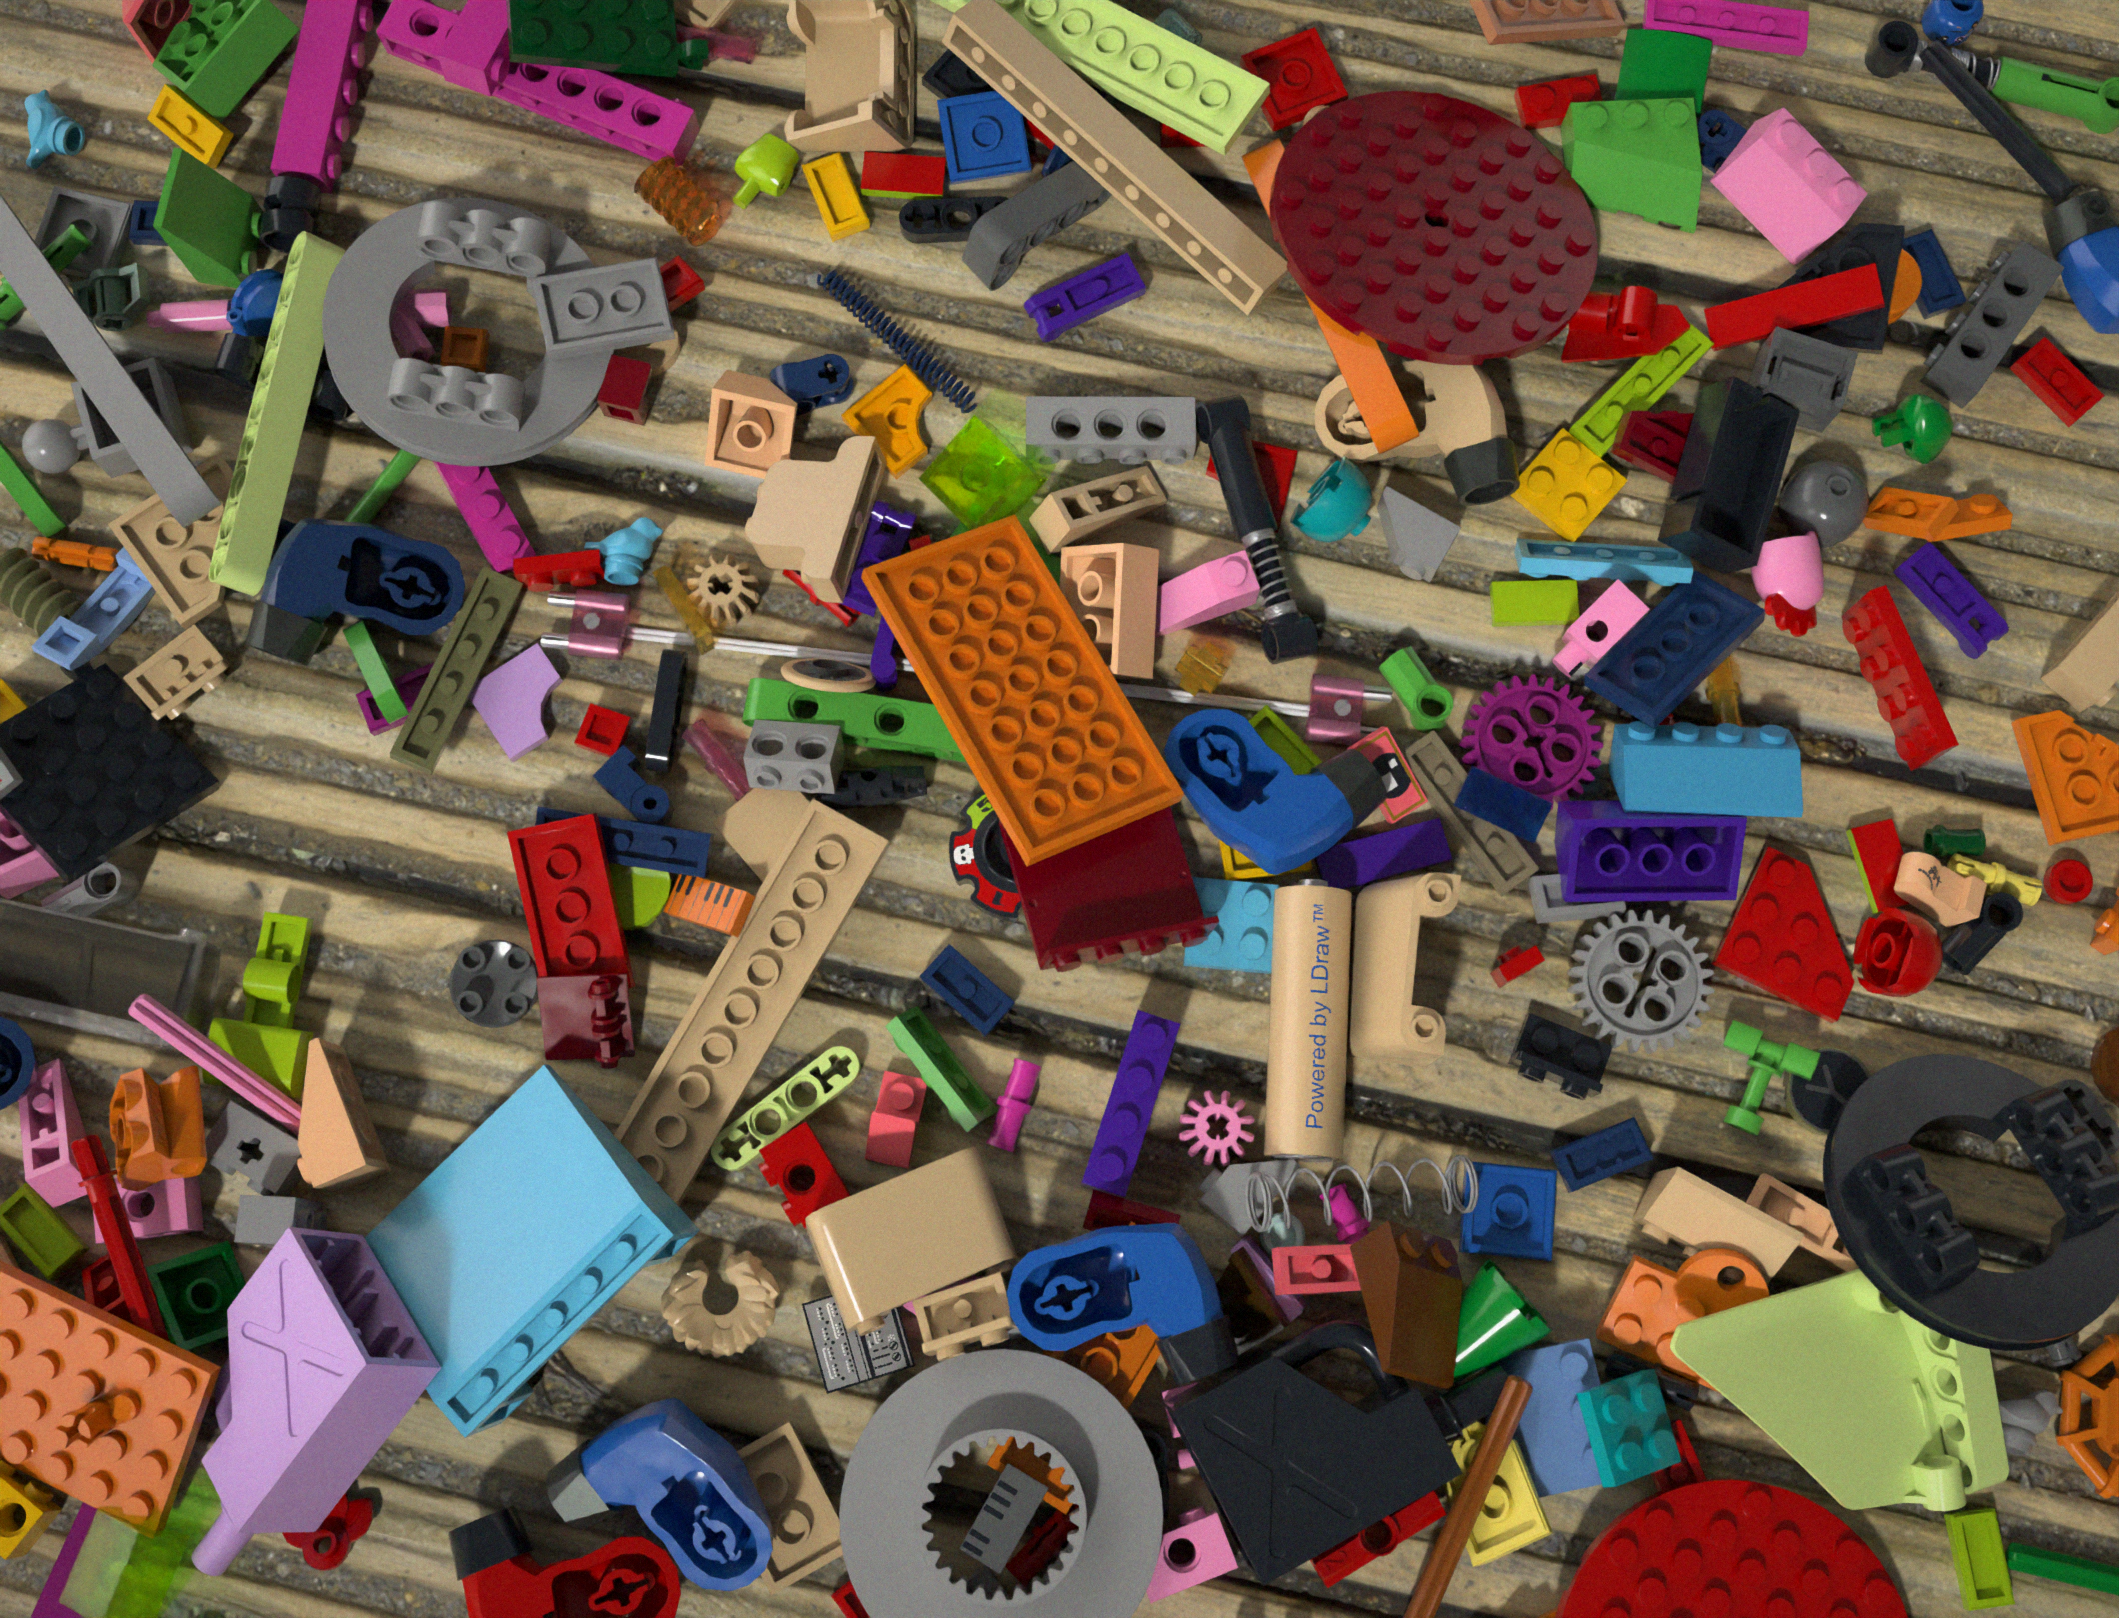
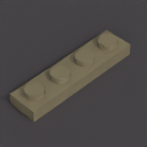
M1434 730L1401 752L1426 798L1501 897L1539 870L1538 866L1500 816L1497 815L1495 819L1497 812L1490 803L1482 817L1488 804L1487 799L1483 794L1477 792L1478 787L1473 781L1469 786L1471 778ZM1475 800H1476V803H1475V805H1474V807H1473L1471 813H1469L1470 810H1471V808H1472V806H1473V804H1474V802H1475Z

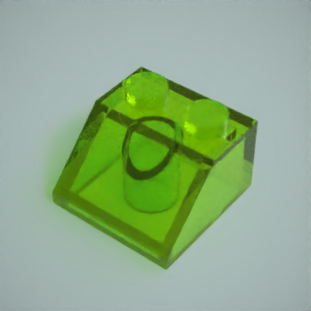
M976 415L967 422L918 478L969 530L1019 512L1048 480L992 423Z
M98 1508L58 1602L85 1618H157L190 1536L167 1528L155 1531L140 1524H132L127 1519Z

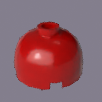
M1891 907L1879 909L1884 913H1881L1877 918L1869 917L1863 923L1856 938L1853 959L1854 964L1859 965L1862 963L1861 972L1864 978L1857 976L1860 985L1868 992L1891 997H1908L1925 990L1935 980L1942 964V941L1937 930L1922 916L1911 911Z

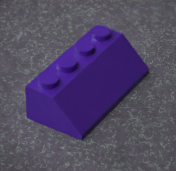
M1620 800L1558 801L1554 844L1558 872L1561 879L1562 899L1565 902L1736 900L1747 817L1624 813Z

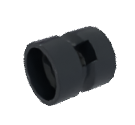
M289 176L273 177L266 181L263 203L266 212L262 215L259 238L262 244L278 252L289 254L296 237L302 231L317 236L318 224L314 219L319 216L321 191L316 185L306 180Z

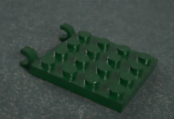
M506 0L510 62L675 78L679 70L678 67L701 71L703 59H707L709 56L708 40L692 39L682 44L677 43L674 0Z

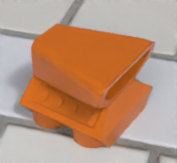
M193 1065L182 1068L159 1085L143 1068L120 1075L109 1105V1124L111 1138L115 1142V1165L118 1172L117 1179L121 1184V1188L140 1192L161 1180L189 1178L201 1174L207 1161L198 1066Z

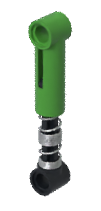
M1903 21L1886 23L1865 53L1867 69L1879 78H1891L1900 72L1906 73L1907 71L1916 72L1917 74L1920 70L1933 73L1919 57L1921 52L1928 46L1927 41L1918 39L1916 30L1910 24ZM1954 48L1949 50L1993 98L2082 120L2089 130L2097 134L2111 133L2119 127V77H2112L2102 82L2000 56L1998 60L1993 62L1991 57L1980 60L1976 59L1974 53Z

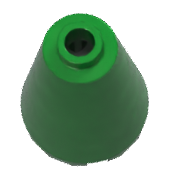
M1490 1259L1481 1266L1461 1294L1453 1385L1546 1337L1552 1331V1328L1547 1325L1548 1322L1517 1285L1514 1286L1509 1280L1506 1281L1503 1278L1506 1274Z

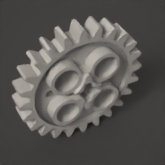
M1629 910L1624 914L1622 923L1616 914H1612L1607 918L1608 928L1600 922L1591 927L1596 938L1587 934L1580 938V943L1587 951L1576 950L1571 954V957L1581 965L1567 970V975L1578 979V983L1568 988L1567 992L1580 994L1582 999L1572 1009H1586L1588 1015L1581 1023L1583 1027L1595 1022L1599 1027L1594 1038L1598 1040L1608 1033L1611 1034V1046L1613 1049L1619 1047L1624 1040L1627 1041V1048L1630 1054L1639 1050L1641 1042L1647 1054L1657 1051L1658 1041L1665 1050L1674 1047L1673 1036L1680 1041L1690 1037L1686 1026L1696 1029L1702 1025L1701 1020L1694 1014L1695 1012L1706 1013L1711 1009L1707 1003L1701 1000V997L1714 993L1715 989L1703 985V980L1712 976L1714 971L1701 969L1699 964L1709 955L1708 953H1694L1692 949L1698 943L1699 938L1694 937L1685 941L1682 938L1686 928L1684 924L1674 930L1669 929V915H1665L1657 923H1654L1652 910L1644 912L1640 921H1638L1634 910ZM1620 943H1627L1634 948L1636 952V961L1634 963H1628L1621 958L1618 950ZM1654 946L1656 948L1655 956L1649 963L1642 978V982L1648 985V987L1636 994L1631 1011L1632 1015L1628 1018L1624 1012L1638 987V981L1632 977L1645 969L1649 956V947ZM1662 960L1669 961L1676 967L1677 978L1675 981L1668 980L1662 975L1660 970ZM1604 983H1613L1618 987L1621 994L1618 1004L1611 1003L1605 998L1603 994ZM1647 1000L1654 1001L1660 1006L1662 1016L1659 1022L1651 1020L1646 1015L1644 1007Z

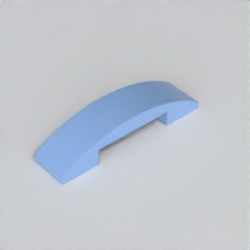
M124 547L116 554L117 568L69 620L59 616L32 645L34 652L71 671L101 653L134 621L156 591Z

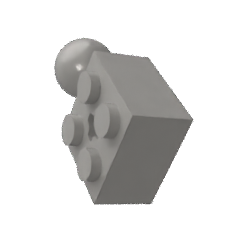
M154 357L124 366L185 453L194 452L173 379ZM78 381L71 383L82 423L69 426L67 423L57 419L39 420L26 430L22 439V450L26 460L34 468L45 473L56 474L67 471L77 462L81 450L87 448L90 450L92 460L111 478L139 470L137 464Z

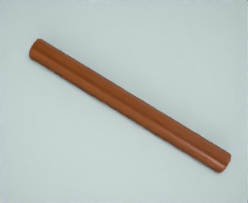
M1510 1375L1507 1378L1403 1618L1435 1617L1533 1392V1386L1527 1380L1515 1375Z

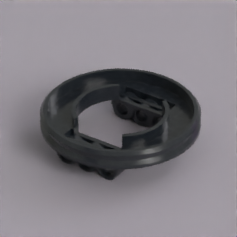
M1931 1054L1901 1060L1881 1069L1869 1077L1838 1111L1829 1129L1823 1155V1183L1831 1218L1844 1246L1859 1269L1890 1302L1908 1316L1946 1337L1965 1344L1993 1350L2026 1351L2044 1348L2062 1342L2077 1334L2102 1315L2119 1295V1172L2096 1136L2074 1113L2073 1106L2063 1091L2051 1086L2043 1088L2021 1074L1985 1060L1959 1055ZM1956 1129L1971 1132L1995 1142L2010 1129L2066 1213L2063 1218L2051 1227L2049 1247L2040 1265L2015 1273L1992 1272L1978 1268L1980 1253L1973 1236L1968 1230L1960 1226L1955 1217H1953L1951 1204L1947 1196L1926 1176L1924 1162L1919 1153L1908 1144L1909 1140L1918 1134L1930 1130Z

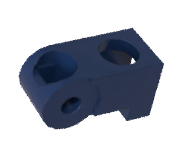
M622 745L593 775L594 779L639 822L665 826L673 817L674 808L672 801L662 788L648 785L635 772L641 763L627 747Z

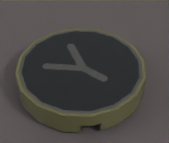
M1829 1046L1813 1049V1051L1821 1053L1811 1081L1786 1072L1783 1082L1786 1097L1784 1101L1787 1111L1798 1125L1813 1134L1823 1136L1828 1135L1829 1129L1844 1103L1872 1076L1860 1058L1845 1049Z

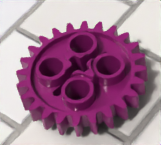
M1531 674L1525 686L1522 685L1518 676H1513L1509 682V690L1502 682H1497L1493 687L1495 696L1484 691L1479 697L1482 706L1473 704L1468 711L1475 720H1465L1461 727L1464 731L1472 734L1463 737L1459 742V746L1471 749V752L1465 754L1461 759V762L1464 764L1475 765V768L1468 776L1472 779L1475 771L1476 774L1473 779L1480 777L1483 779L1485 774L1490 776L1483 793L1492 789L1496 780L1502 782L1493 799L1492 804L1494 805L1501 801L1508 785L1513 787L1508 797L1509 812H1512L1514 806L1516 809L1520 803H1524V807H1526L1530 796L1536 799L1528 815H1531L1535 811L1537 804L1541 805L1542 801L1547 803L1544 813L1548 814L1553 809V800L1557 804L1558 801H1570L1568 794L1578 798L1584 792L1580 783L1589 785L1595 779L1587 769H1597L1602 762L1591 755L1603 748V743L1591 740L1601 730V726L1588 725L1587 723L1589 718L1595 713L1594 710L1581 712L1578 707L1584 697L1581 695L1573 700L1568 699L1567 695L1570 686L1567 684L1559 692L1553 690L1554 683L1551 677L1542 687L1538 686L1535 674ZM1536 708L1544 711L1548 717V724L1542 725L1534 722L1530 716V709ZM1511 712H1515L1518 715L1519 722L1511 717ZM1496 727L1505 729L1510 734L1511 743L1501 744L1493 737L1492 729ZM1525 740L1529 743L1536 741L1539 747L1537 749L1534 747L1526 748L1523 743ZM1552 746L1564 747L1569 753V762L1558 761L1552 754ZM1519 764L1528 767L1532 773V781L1525 782L1518 779L1514 773V765ZM1544 768L1552 774L1551 778L1545 776Z

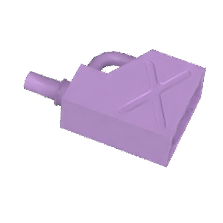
M288 1227L227 1309L229 1356L219 1373L215 1389V1414L222 1434L201 1460L221 1499L222 1512L192 1552V1561L202 1573L209 1576L222 1575L254 1534L315 1532L441 1369V1366L363 1235Z

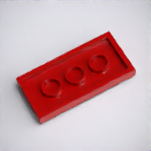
M1883 585L1870 590L1841 616L1843 620V633L1848 642L1854 644L1861 659V673L1875 690L1878 697L1877 706L1879 713L1886 722H1889L1896 737L1895 747L1897 753L1903 761H1907L1912 771L1930 764L1958 746L1959 743L1887 586Z
M598 813L508 831L507 835L539 976L627 973L628 988L636 986Z

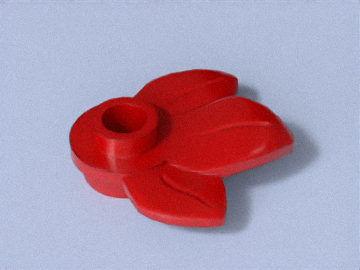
M345 1492L315 1532H282L287 1543L302 1549L303 1557L309 1566L319 1571L333 1570L346 1560L351 1544L364 1536L369 1530L373 1521V1500L361 1498L349 1502ZM330 1537L332 1541L330 1549L320 1554V1543L323 1539Z

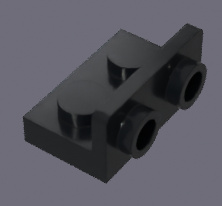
M1528 1013L1524 1019L1508 1064L1518 1067V1075L1537 1083H1543L1544 1079L1561 1085L1559 1090L1561 1093L1575 1099L1585 1100L1586 1096L1594 1097L1601 1094L1603 1084L1600 1081L1613 1047Z

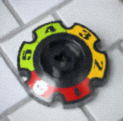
M981 791L960 812L961 819L967 824L966 828L963 831L951 832L949 858L952 873L957 885L970 884L975 888L970 896V900L976 908L997 919L1017 922L1023 908L1000 830V819L984 791Z

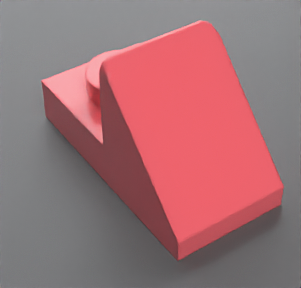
M889 1071L884 1072L876 1109L871 1114L865 1160L909 1169L928 1086L921 1078Z
M1352 1244L1272 1248L1275 1295L1303 1294L1304 1296L1361 1291L1350 1250Z

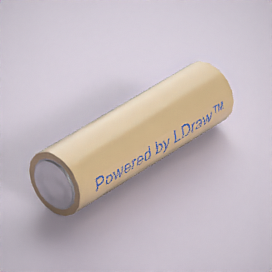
M1303 879L1298 881V886L1281 887L1274 891L1264 1156L1277 1160L1294 1159L1296 1162L1312 1163L1343 1160L1352 894L1347 890L1328 887V882L1324 880Z

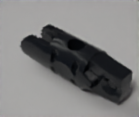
M884 765L844 770L840 773L835 794L818 793L816 800L837 811L895 804L898 801L927 795L924 766Z

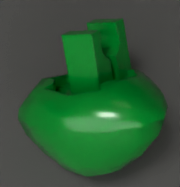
M1919 393L1905 397L1899 403L1896 412L1872 419V434L1875 437L1881 435V445L1884 448L1902 443L1906 455L1922 464H1928L1938 457L1949 442L1954 428L1949 410L1935 399Z

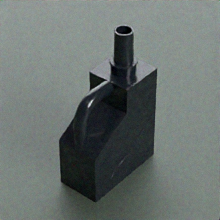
M1335 1319L1315 1325L1268 1352L1258 1349L1240 1359L1239 1363L1212 1374L1194 1386L1163 1401L1249 1570L1264 1586L1463 1474L1448 1445L1456 1440H1463V1429L1493 1412L1509 1376L1500 1365H1497L1443 1395L1435 1389L1431 1395L1423 1398L1418 1388L1407 1383L1404 1377L1382 1372L1371 1329L1356 1321ZM1346 1348L1360 1355L1379 1389L1350 1404L1295 1369L1329 1350Z

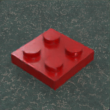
M1315 27L1241 55L1240 66L1243 70L1270 83V93L1260 107L1273 132L1304 120L1306 114L1316 106L1331 107L1339 102L1348 100L1349 95Z

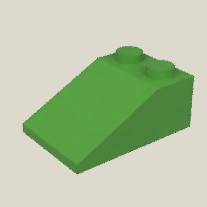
M173 148L153 227L198 283L238 288L244 279L257 270L258 258L256 251L264 212L251 194L185 150Z

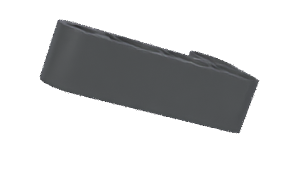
M1072 161L982 215L970 232L962 261L990 291H995L1012 277L1021 255L1097 210L1112 194L1079 164Z

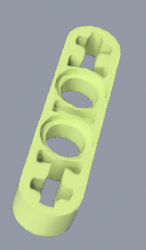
M844 1046L832 1047L722 1130L711 1147V1155L714 1162L721 1168L729 1171H738L748 1166L761 1156L759 1152L761 1148L801 1125L855 1083L861 1072V1065L857 1055L850 1048ZM838 1056L842 1061L849 1057L852 1061L847 1066L850 1074L845 1078H842L839 1074L830 1078L827 1082L834 1088L825 1093L822 1083L811 1074L819 1068L821 1075L825 1076L833 1069L830 1061L834 1057ZM802 1082L813 1084L817 1090L815 1102L808 1107H799L792 1100L793 1089ZM765 1110H774L781 1117L780 1128L772 1135L761 1134L756 1127L758 1115ZM747 1124L750 1133L761 1141V1144L754 1149L752 1142L748 1141L739 1149L742 1157L738 1161L730 1157L723 1160L721 1155L726 1151L723 1143L727 1139L737 1143L747 1136L740 1131V1128Z

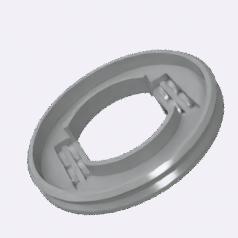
M446 198L422 202L401 209L383 218L359 236L344 253L331 276L324 298L322 328L327 361L340 393L357 416L379 436L411 454L431 461L459 466H493L526 459L558 444L577 429L593 411L598 403L597 398L611 354L614 355V350L551 361L548 360L546 352L537 369L521 382L512 376L494 373L486 375V373L477 372L476 374L469 369L459 366L442 367V365L436 364L432 366L417 359H400L391 339V326L399 304L417 284L435 275L434 260L527 277V292L534 299L535 294L531 278L595 267L587 254L562 230L547 220L510 204L479 198Z

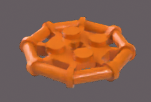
M2112 1333L2105 1335L2103 1343L2071 1369L2061 1371L2058 1379L2062 1382L2061 1408L2063 1413L2060 1414L2059 1434L2055 1435L2057 1445L2064 1446L2095 1485V1493L2105 1499L2111 1496L2119 1497V1335ZM2113 1361L2117 1373L2112 1378L2102 1381L2099 1387L2087 1381L2109 1362ZM2082 1392L2092 1398L2091 1426L2079 1430ZM2095 1439L2098 1447L2108 1453L2112 1461L2107 1470L2083 1441Z

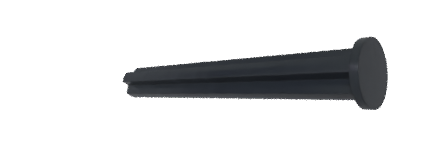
M1933 41L1919 55L1921 61L2053 199L2050 203L2053 207L2078 187L2080 182L2078 180L2073 182L1941 41Z

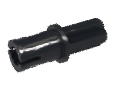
M1613 1351L1608 1356L1604 1370L1608 1377L1616 1380L1641 1370L1655 1369L1663 1400L1678 1405L1687 1411L1693 1408L1694 1402L1690 1400L1691 1398L1697 1399L1700 1388L1699 1383L1689 1381L1663 1370L1662 1365L1658 1362L1651 1365L1619 1351Z

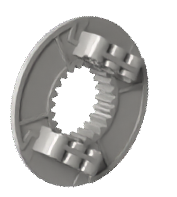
M1010 1349L982 1350L941 1361L923 1370L891 1394L875 1412L856 1443L846 1469L839 1511L840 1538L849 1578L870 1618H1131L1147 1591L1158 1561L1163 1528L1162 1493L1152 1454L1141 1431L1121 1403L1100 1383L1083 1371L1046 1355ZM991 1436H995L1000 1446H1004L1009 1437H1015L1017 1447L1020 1449L1024 1448L1029 1442L1034 1443V1455L1037 1457L1049 1452L1051 1454L1049 1466L1052 1469L1064 1468L1060 1477L1061 1483L1074 1486L1067 1494L1068 1502L1079 1505V1508L1070 1512V1521L1076 1524L1078 1529L1067 1532V1540L1069 1542L1065 1549L1060 1550L1058 1559L1054 1564H1050L1047 1567V1572L1042 1578L1038 1576L1033 1577L1031 1590L1027 1591L1021 1583L1015 1585L1013 1595H1007L1003 1586H998L993 1595H988L984 1583H979L971 1590L968 1588V1577L966 1575L953 1579L951 1577L954 1567L952 1563L943 1565L938 1563V1559L943 1552L941 1547L929 1546V1542L936 1535L935 1530L924 1525L925 1522L933 1517V1511L926 1507L925 1503L935 1499L937 1493L932 1488L935 1483L942 1481L944 1478L943 1473L948 1467L951 1468L956 1463L955 1457L959 1453L966 1456L971 1452L972 1441H975L981 1448H986Z

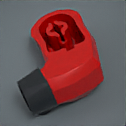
M515 1506L489 1514L448 1532L457 1581L462 1580L469 1618H675L681 1596L678 1570L664 1549L642 1536L620 1537L582 1558L564 1559L541 1567L530 1554V1551H533L535 1547Z

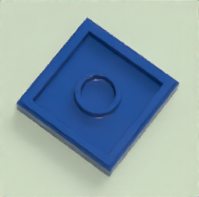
M997 91L937 100L951 185L1031 172L1023 115Z
M1472 1162L1478 1175L1479 1198L1472 1212L1461 1213L1459 1252L1552 1261L1557 1170ZM1464 1164L1462 1204L1467 1208L1470 1201L1471 1186L1469 1174Z

